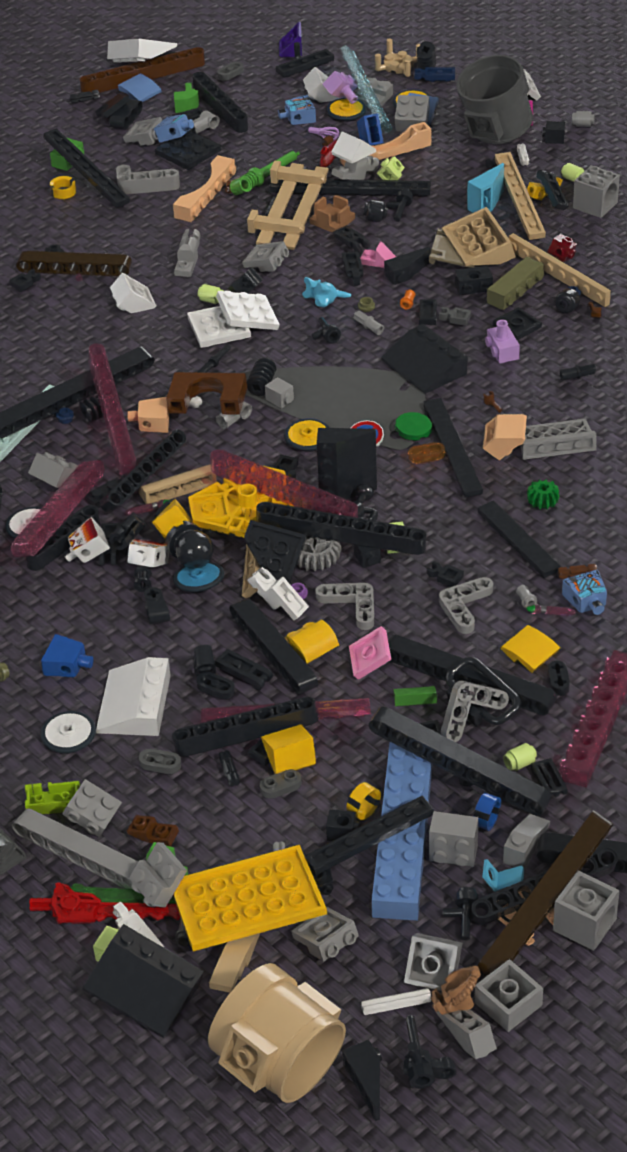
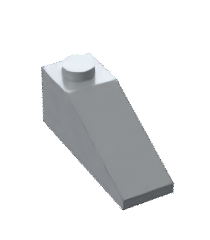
M529 814L513 829L504 845L503 863L512 867L522 865L525 870L539 845L540 836L546 832L550 821Z
M470 1009L458 1010L443 1015L440 1012H436L464 1051L473 1058H483L497 1049L490 1024Z

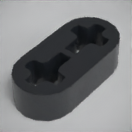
M558 660L550 662L548 665L550 689L557 696L568 694L570 680L566 664Z

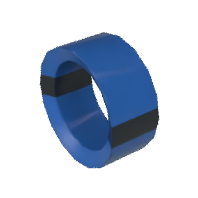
M489 793L481 795L473 816L478 817V828L487 831L493 828L500 812V797Z

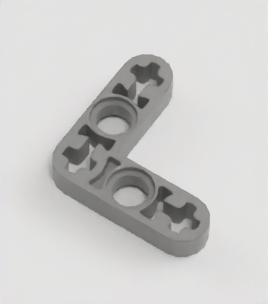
M482 577L440 592V606L457 631L462 634H469L474 631L475 619L465 606V603L491 595L493 593V581L490 578ZM469 591L471 592V594L465 595L461 592ZM459 609L462 612L454 613L452 610Z
M339 583L317 586L315 593L318 602L324 604L356 603L357 627L361 630L373 628L374 597L371 584ZM347 591L349 594L341 595L340 592ZM366 604V605H369L370 607H368V608H361L360 606ZM363 616H367V621H363Z
M466 681L456 682L450 695L441 728V735L454 742L459 741L464 731L471 703L494 709H503L508 704V694L488 686ZM461 689L469 690L470 695L466 693H460ZM483 690L484 697L478 701L477 693ZM491 696L500 697V701L492 700ZM460 706L461 713L458 717H455L454 710ZM454 730V734H449V731Z

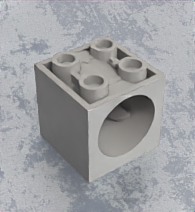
M591 165L574 180L573 208L602 218L618 203L620 175Z
M578 870L555 900L553 931L594 951L617 919L619 890Z

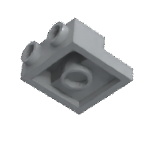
M365 78L359 84V91L355 95L366 106L380 109L393 95V84L389 81H378L376 78Z
M157 117L135 122L123 136L125 143H135L138 141L140 146L154 144L155 140L158 139L154 128L163 121L162 118Z
M284 241L257 244L243 260L242 264L244 268L258 267L260 272H273L277 269V266H281L284 258L288 257L289 250Z
M85 779L68 803L63 815L71 822L85 828L90 834H95L100 838L122 802Z
M157 842L147 860H139L129 879L133 883L132 889L143 894L145 897L143 902L150 907H166L186 874L187 869L164 843Z
M326 907V915L308 919L291 931L295 940L306 945L309 953L322 961L335 957L341 948L352 945L359 936L353 920Z

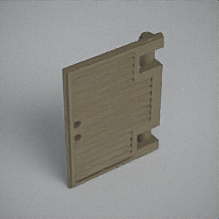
M438 228L429 256V262L434 264L437 260L474 268V265H465L449 239L443 236L445 235L443 230Z

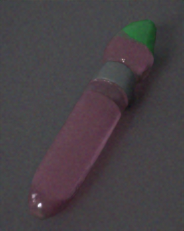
M163 499L158 502L133 507L126 510L125 514L130 515L132 512L140 514L160 508L165 501L169 500Z
M532 605L526 608L534 614L547 613L566 616L576 614L575 609L567 607Z

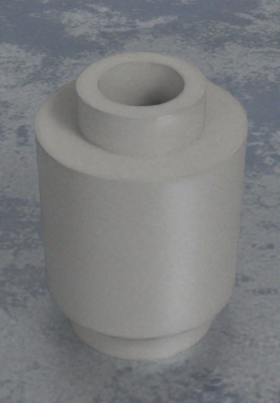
M592 111L573 112L572 125H576V127H591V124H594L595 114H592Z

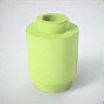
M571 163L564 165L561 170L562 177L572 182L584 172L583 168Z
M203 284L198 289V297L200 301L217 304L219 303L216 298L217 292L224 290H221L220 287Z
M524 743L507 751L503 755V761L507 769L517 771L534 763L537 753L532 745Z

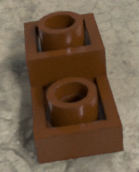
M135 815L127 829V833L137 839L152 844L154 842L164 843L170 847L179 832L177 825L157 823L155 817Z

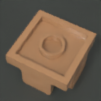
M335 195L333 197V204H327L326 197L323 196L314 203V215L310 217V224L333 233V231L352 222L355 219V213L350 211L348 199Z

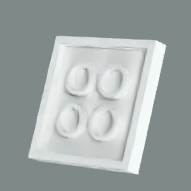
M231 291L217 292L216 298L229 326L278 330L280 324L265 295L247 294L245 292L235 293Z
M221 306L187 313L189 323L201 348L251 337V331L248 327L229 326Z

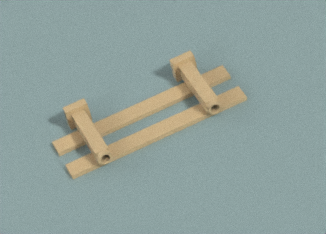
M274 160L270 169L271 183L277 184L279 180L284 181L268 216L258 215V210L252 209L247 219L248 233H255L256 229L261 230L256 245L271 243L275 232L287 233L284 238L286 247L291 250L295 249L301 233L305 231V224L321 187L326 183L329 168L316 166L315 170L304 169L303 164L292 163L290 167L281 166V161ZM297 182L308 183L293 220L283 219V213Z

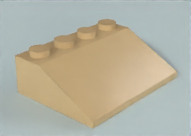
M487 207L442 227L443 232L466 266L502 264L516 257L511 241Z

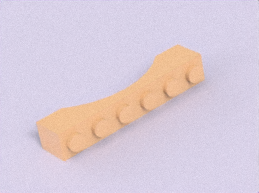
M425 122L410 125L397 138L381 145L372 146L376 149V152L369 156L378 158L380 161L384 158L431 146V128ZM340 158L341 164L345 166L346 161Z
M217 155L210 163L211 177L207 183L196 191L180 196L173 204L174 218L192 222L226 182L235 175V159Z

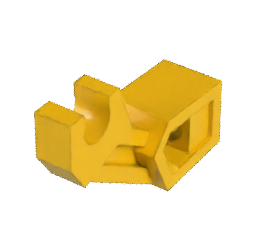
M556 177L559 186H561L563 180ZM529 182L527 187L529 196L542 201L548 195L544 190V186L540 183Z

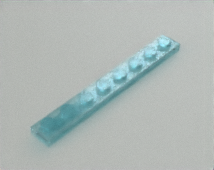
M344 45L341 48L343 52L342 57L348 62L347 67L352 71V77L357 81L356 85L362 91L361 95L367 101L366 105L372 111L371 114L378 113L381 130L384 129L389 133L393 128L354 51Z

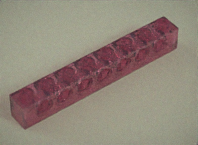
M617 650L613 651L611 658L607 657L604 667L605 671H601L599 675V685L594 686L592 700L589 699L586 705V714L581 715L580 728L574 731L573 744L569 743L566 751L567 757L562 759L559 771L562 772L564 782L587 788L627 695V653Z

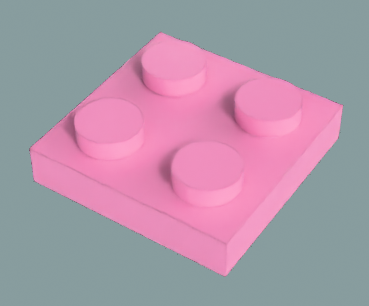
M382 626L349 646L353 675L358 680L391 660L387 632Z

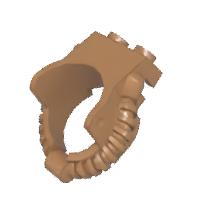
M469 966L452 972L445 978L447 983L441 985L442 993H439L437 988L432 991L431 1000L434 1003L432 1006L436 1012H440L443 1015L473 1008L474 1003L470 994L481 975L478 966Z

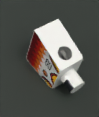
M92 517L68 537L71 547L64 551L63 555L69 562L78 557L83 563H86L110 548L103 529Z
M135 538L129 544L128 563L148 567H157L168 563L169 552L167 551L166 543Z

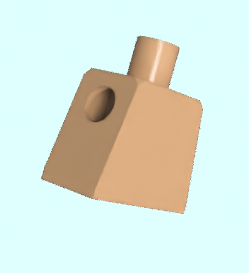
M167 397L139 401L138 411H128V422L138 421L140 431L168 433L169 412L166 401Z

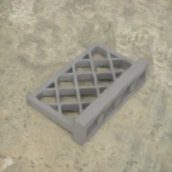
M586 419L526 426L525 433L528 434L525 435L524 443L520 445L523 460L595 451L596 432L590 429Z

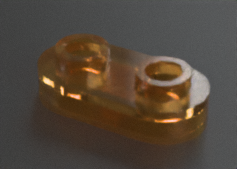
M437 442L413 446L408 451V459L415 464L437 461L445 456L444 445Z

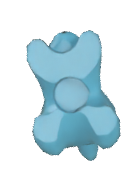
M304 278L306 290L302 293L303 297L314 298L315 304L318 307H327V305L333 303L336 297H351L350 293L336 290L329 282L321 283V280Z

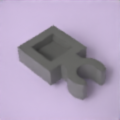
M442 307V312H439L440 320H450V323L467 326L471 317V310L456 307L454 310Z

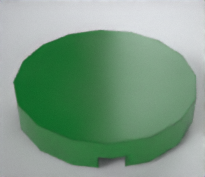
M408 412L396 419L395 430L399 432L402 438L417 441L424 436L425 438L428 437L431 433L432 422L421 413Z

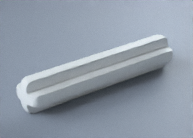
M426 988L365 1000L361 1002L363 1014L368 1015L431 1002V993Z

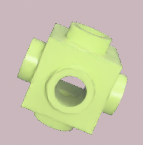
M393 156L390 159L386 158L380 164L382 167L377 174L382 180H398L402 176L401 172L405 167Z

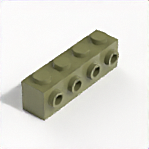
M529 257L524 258L487 289V303L505 310L527 290L531 289L533 285L542 280L544 276V263Z

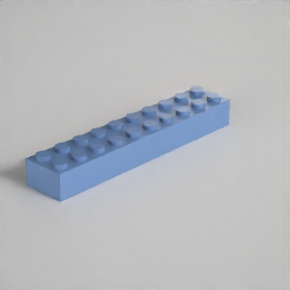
M392 742L389 744L381 816L422 795L428 803L430 798L433 764ZM428 818L378 843L372 893V918L418 921Z

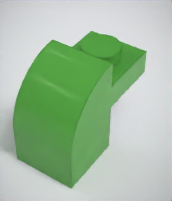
M185 83L186 91L174 92L175 113L195 109L199 106L198 90L192 89L191 83Z

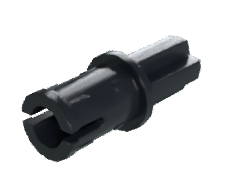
M595 364L575 365L573 368L560 369V378L564 381L573 378L580 379L582 376L595 374Z

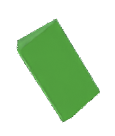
M435 686L393 689L395 706L437 703Z

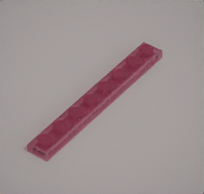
M369 698L315 701L319 719L324 717L343 718L350 715L363 717L366 714H371ZM275 704L201 708V723Z

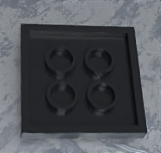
M189 130L182 137L169 140L157 147L155 154L182 168L190 170L221 151V145Z

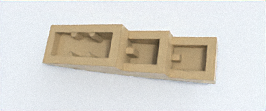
M260 933L227 942L210 979V989L230 993L235 988L237 980L241 979L244 968L248 967Z

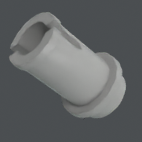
M519 586L516 593L522 600V606L524 608L532 605L536 606L537 598L535 595L531 594L527 586Z

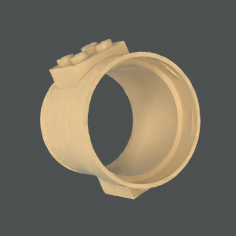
M269 963L250 972L224 1000L211 1024L208 1045L212 1051L220 1056L218 1063L254 1093L266 1087L272 1093L277 1094L283 1102L291 1103L307 1094L329 1070L342 1047L346 1028L344 1023L338 1019L341 1013L339 1007L308 983L304 982L298 986L296 980L276 964Z

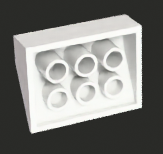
M146 39L108 41L107 59L113 60V63L145 62V59L154 58L177 47V43Z
M147 657L109 670L96 733L159 736L170 681L169 658Z

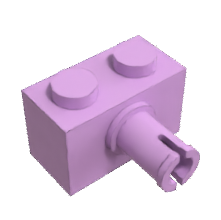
M334 71L323 83V86L333 96L347 98L351 104L358 100V96L353 92L358 86L354 83L355 79L351 75Z
M498 320L496 323L497 327L487 329L486 345L490 347L492 356L496 357L499 363L518 360L520 345L508 327L507 321Z

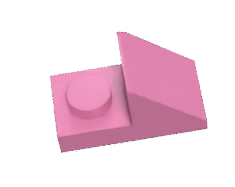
M380 241L376 251L365 249L360 259L362 265L384 268V261L396 256Z

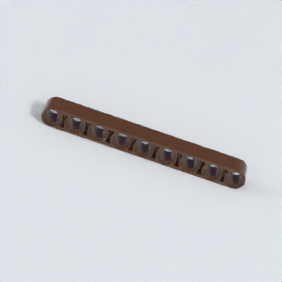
M195 47L148 59L145 62H136L82 76L80 78L81 92L98 90L101 93L118 88L119 84L138 74H143L149 79H155L204 66V49Z

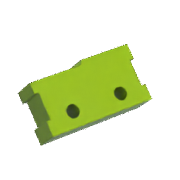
M73 781L53 784L48 782L49 791L43 792L41 783L33 784V789L32 784L25 785L27 798L25 800V808L32 809L40 814L62 813L79 789L80 782Z

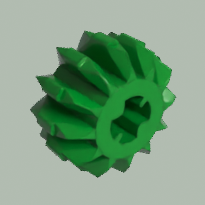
M539 479L538 482H532L527 489L528 503L532 504V507H539V509L545 508L548 510L549 507H555L559 500L558 486L554 485V481L548 482L547 479L545 481Z

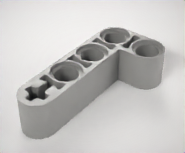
M119 165L116 168L118 187L126 195L171 191L180 188L179 171L176 169L131 172L128 165Z

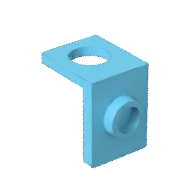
M486 859L484 860L482 877L493 891L496 892L523 881L524 868L521 865L498 872L489 860ZM488 870H490V872H491V874H492V880H491V878H490V876H489Z

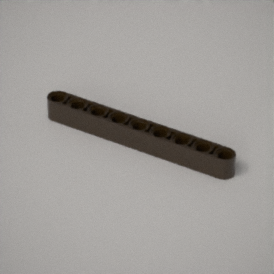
M592 811L477 965L481 974L487 977L507 960L510 959L513 962L555 905V900L606 837L614 824L597 811Z

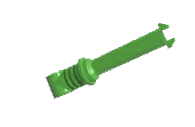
M288 152L275 161H281V166H286L296 160L300 152ZM274 161L261 169L252 167L248 173L232 180L230 183L231 192L234 195H240L249 192L256 186L263 185L265 177L270 175V169Z

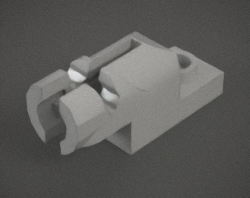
M367 156L355 163L346 161L345 166L333 168L331 174L340 179L364 180L366 173L375 172L378 169L379 159Z
M186 229L182 236L177 252L178 261L174 269L175 276H192L198 259L197 249L200 240V232L194 229L193 237H188L189 229Z

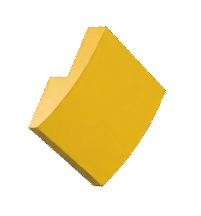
M527 625L501 646L500 649L514 663L519 660L533 673L556 654L561 647L541 631Z

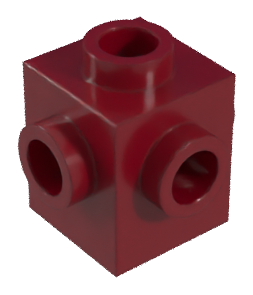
M559 234L553 238L547 252L556 259L565 262L574 257L577 244L570 237Z

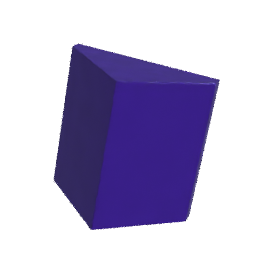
M300 22L279 40L280 57H295V42L300 43V55L302 56Z

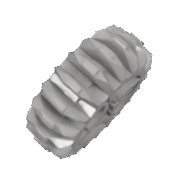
M306 536L307 539L297 564L300 569L305 567L307 571L313 569L314 572L316 569L323 571L324 567L330 568L331 564H336L341 552L340 541Z

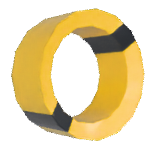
M59 176L50 181L51 195L57 199L73 197L76 194L75 180L69 176ZM61 187H69L67 189H58Z
M367 782L359 784L350 794L346 810L356 812V818L359 820L369 818L380 802L381 792Z

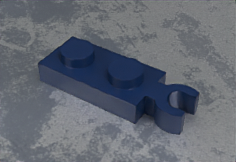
M425 67V70L416 68L414 79L425 78V80L429 81L455 80V67Z

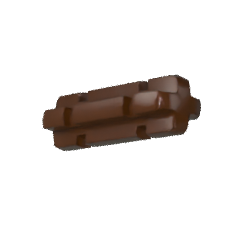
M588 564V566L576 565L569 566V568L559 567L558 576L560 579L568 578V576L574 577L597 570L596 564Z

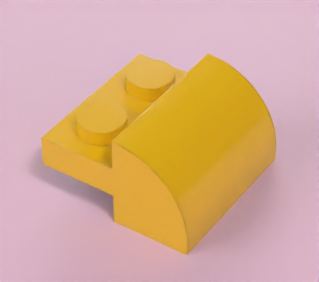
M322 619L316 623L308 622L302 628L290 632L284 637L306 664L339 646L334 631Z

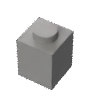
M277 377L265 385L266 400L281 409L294 400L293 385Z

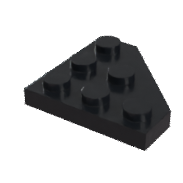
M250 520L244 539L259 567L268 570L276 580L284 577L290 584L307 539L306 535Z

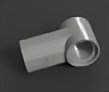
M203 111L199 118L193 120L194 127L190 131L198 134L208 128L215 129L219 125L220 119L209 111Z
M244 401L240 415L222 414L221 412L216 416V422L221 428L226 429L240 418L247 419L252 412V406Z

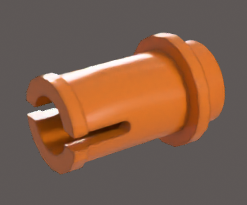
M406 290L404 297L400 300V305L405 310L413 306V299L416 295L413 290Z

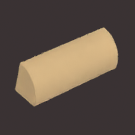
M211 464L140 486L139 494L148 507L152 505L151 503H160L164 499L170 500L216 483V470Z

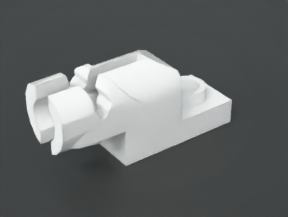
M263 567L259 568L252 574V577L247 579L253 588L258 589L257 593L267 601L273 610L282 606L293 620L298 619L309 607L284 577L276 580Z

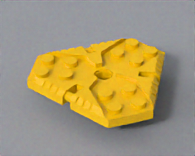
M254 463L223 478V484L216 482L188 497L192 522L198 527L229 535L232 533L242 538L245 536L250 520L256 521V506L259 503L271 502L294 507L285 471Z

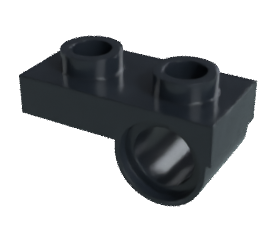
M251 267L228 289L231 292H245L248 294L263 281V278Z

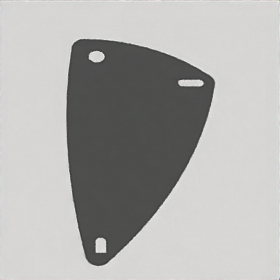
M334 366L277 368L272 381L278 377L293 385L294 400L282 409L267 401L266 394L264 396H255L248 389L246 391V395L299 419H317L325 422L330 428H351L360 421H374L380 424L384 432V438L379 445L395 450L406 449L414 441L402 437L399 439L390 437V433L396 431V419L408 412L425 415V393L413 384L406 391H401L400 388L407 379L398 372ZM251 371L243 372L246 374V381L248 380Z

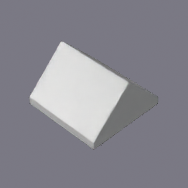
M342 131L331 152L332 155L349 163H355L375 153L376 149L363 140Z

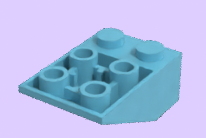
M504 163L468 181L467 210L474 213L487 207L490 212L493 211L504 192Z

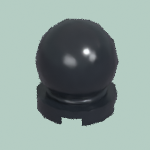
M183 521L184 524L177 528L175 526L172 527L165 539L167 551L177 558L182 565L190 569L206 566L212 559L214 552L213 542L210 537L201 532L200 528L191 521Z

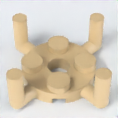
M387 39V55L384 56V64L381 65V54H375V70L378 72L386 70L391 73L392 70L396 71V74L403 73L406 77H409L411 75V67L417 62V52L415 57L407 55L405 51H399L394 54L392 39Z

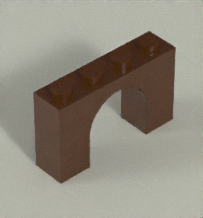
M175 372L166 398L168 412L186 414L190 401L194 396L203 392H217L221 394L222 414L240 415L247 391L246 374Z

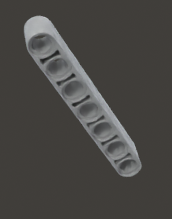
M29 808L12 824L14 832L20 837L129 891H134L131 887L133 883L129 877L138 861Z

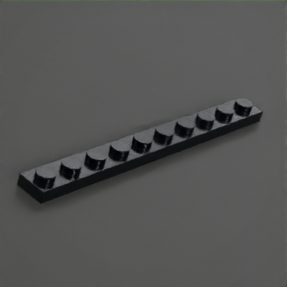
M326 179V183L322 185L319 193L341 195L383 194L391 196L398 195V192L402 189H408L412 192V195L426 196L430 195L431 181ZM279 180L277 184L270 183V192L278 193L284 180ZM297 182L292 194L305 193L308 183Z

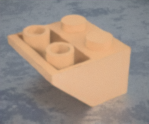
M524 414L495 416L485 425L483 449L499 461L503 457L508 456L514 448L522 445L525 441L527 416Z

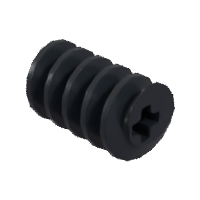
M428 41L422 42L416 51L418 68L425 70V67H436L435 46Z
M260 358L255 362L247 380V389L251 394L255 396H264L266 394L265 385L272 381L277 370L273 360Z
M114 389L80 402L81 411L89 422H92V416L97 420L99 419L98 413L104 417L105 410L108 414H111V408L116 412L118 411L117 405H121L120 398Z

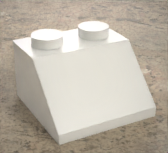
M316 67L303 79L308 96L320 103L340 99L331 95L323 86L328 76Z
M124 273L110 287L113 293L112 296L117 302L116 305L122 311L126 310L129 313H136L156 307L148 287Z

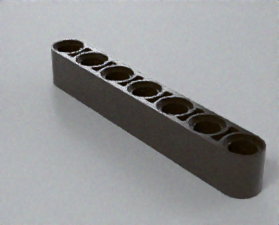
M23 251L18 258L16 267L23 273H28L29 270L34 269L35 273L120 276L122 273L129 274L132 259L124 254Z

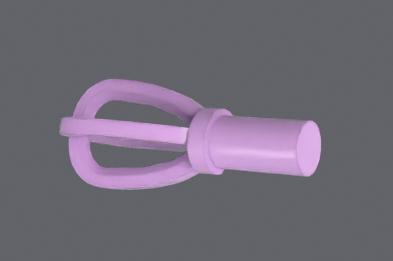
M309 127L308 129L309 133L318 134L323 138L326 137L325 135L333 136V140L339 137V130L336 127Z

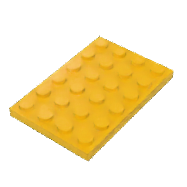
M300 845L186 875L173 894L192 951L327 914L326 905Z

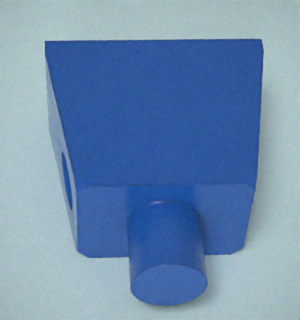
M378 113L362 116L357 122L359 138L369 145L384 143Z
M55 634L41 660L43 675L75 677L81 667L91 669L94 659L93 656L85 654L82 642Z

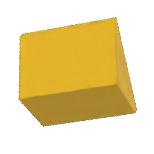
M174 499L152 523L166 539L172 527L175 526L177 528L184 524L183 521L192 522V518L180 503Z
M301 724L261 737L274 774L289 769L297 771L316 764L313 737Z

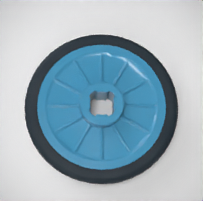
M208 562L206 566L195 569L183 566L175 573L173 581L179 589L184 591H204L215 587L223 580L224 570L219 564L214 562Z

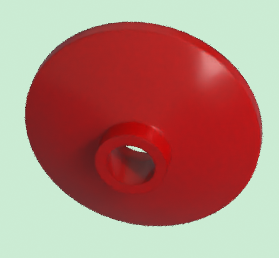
M337 140L322 148L320 152L322 154L320 167H328L336 156L332 155L331 151Z

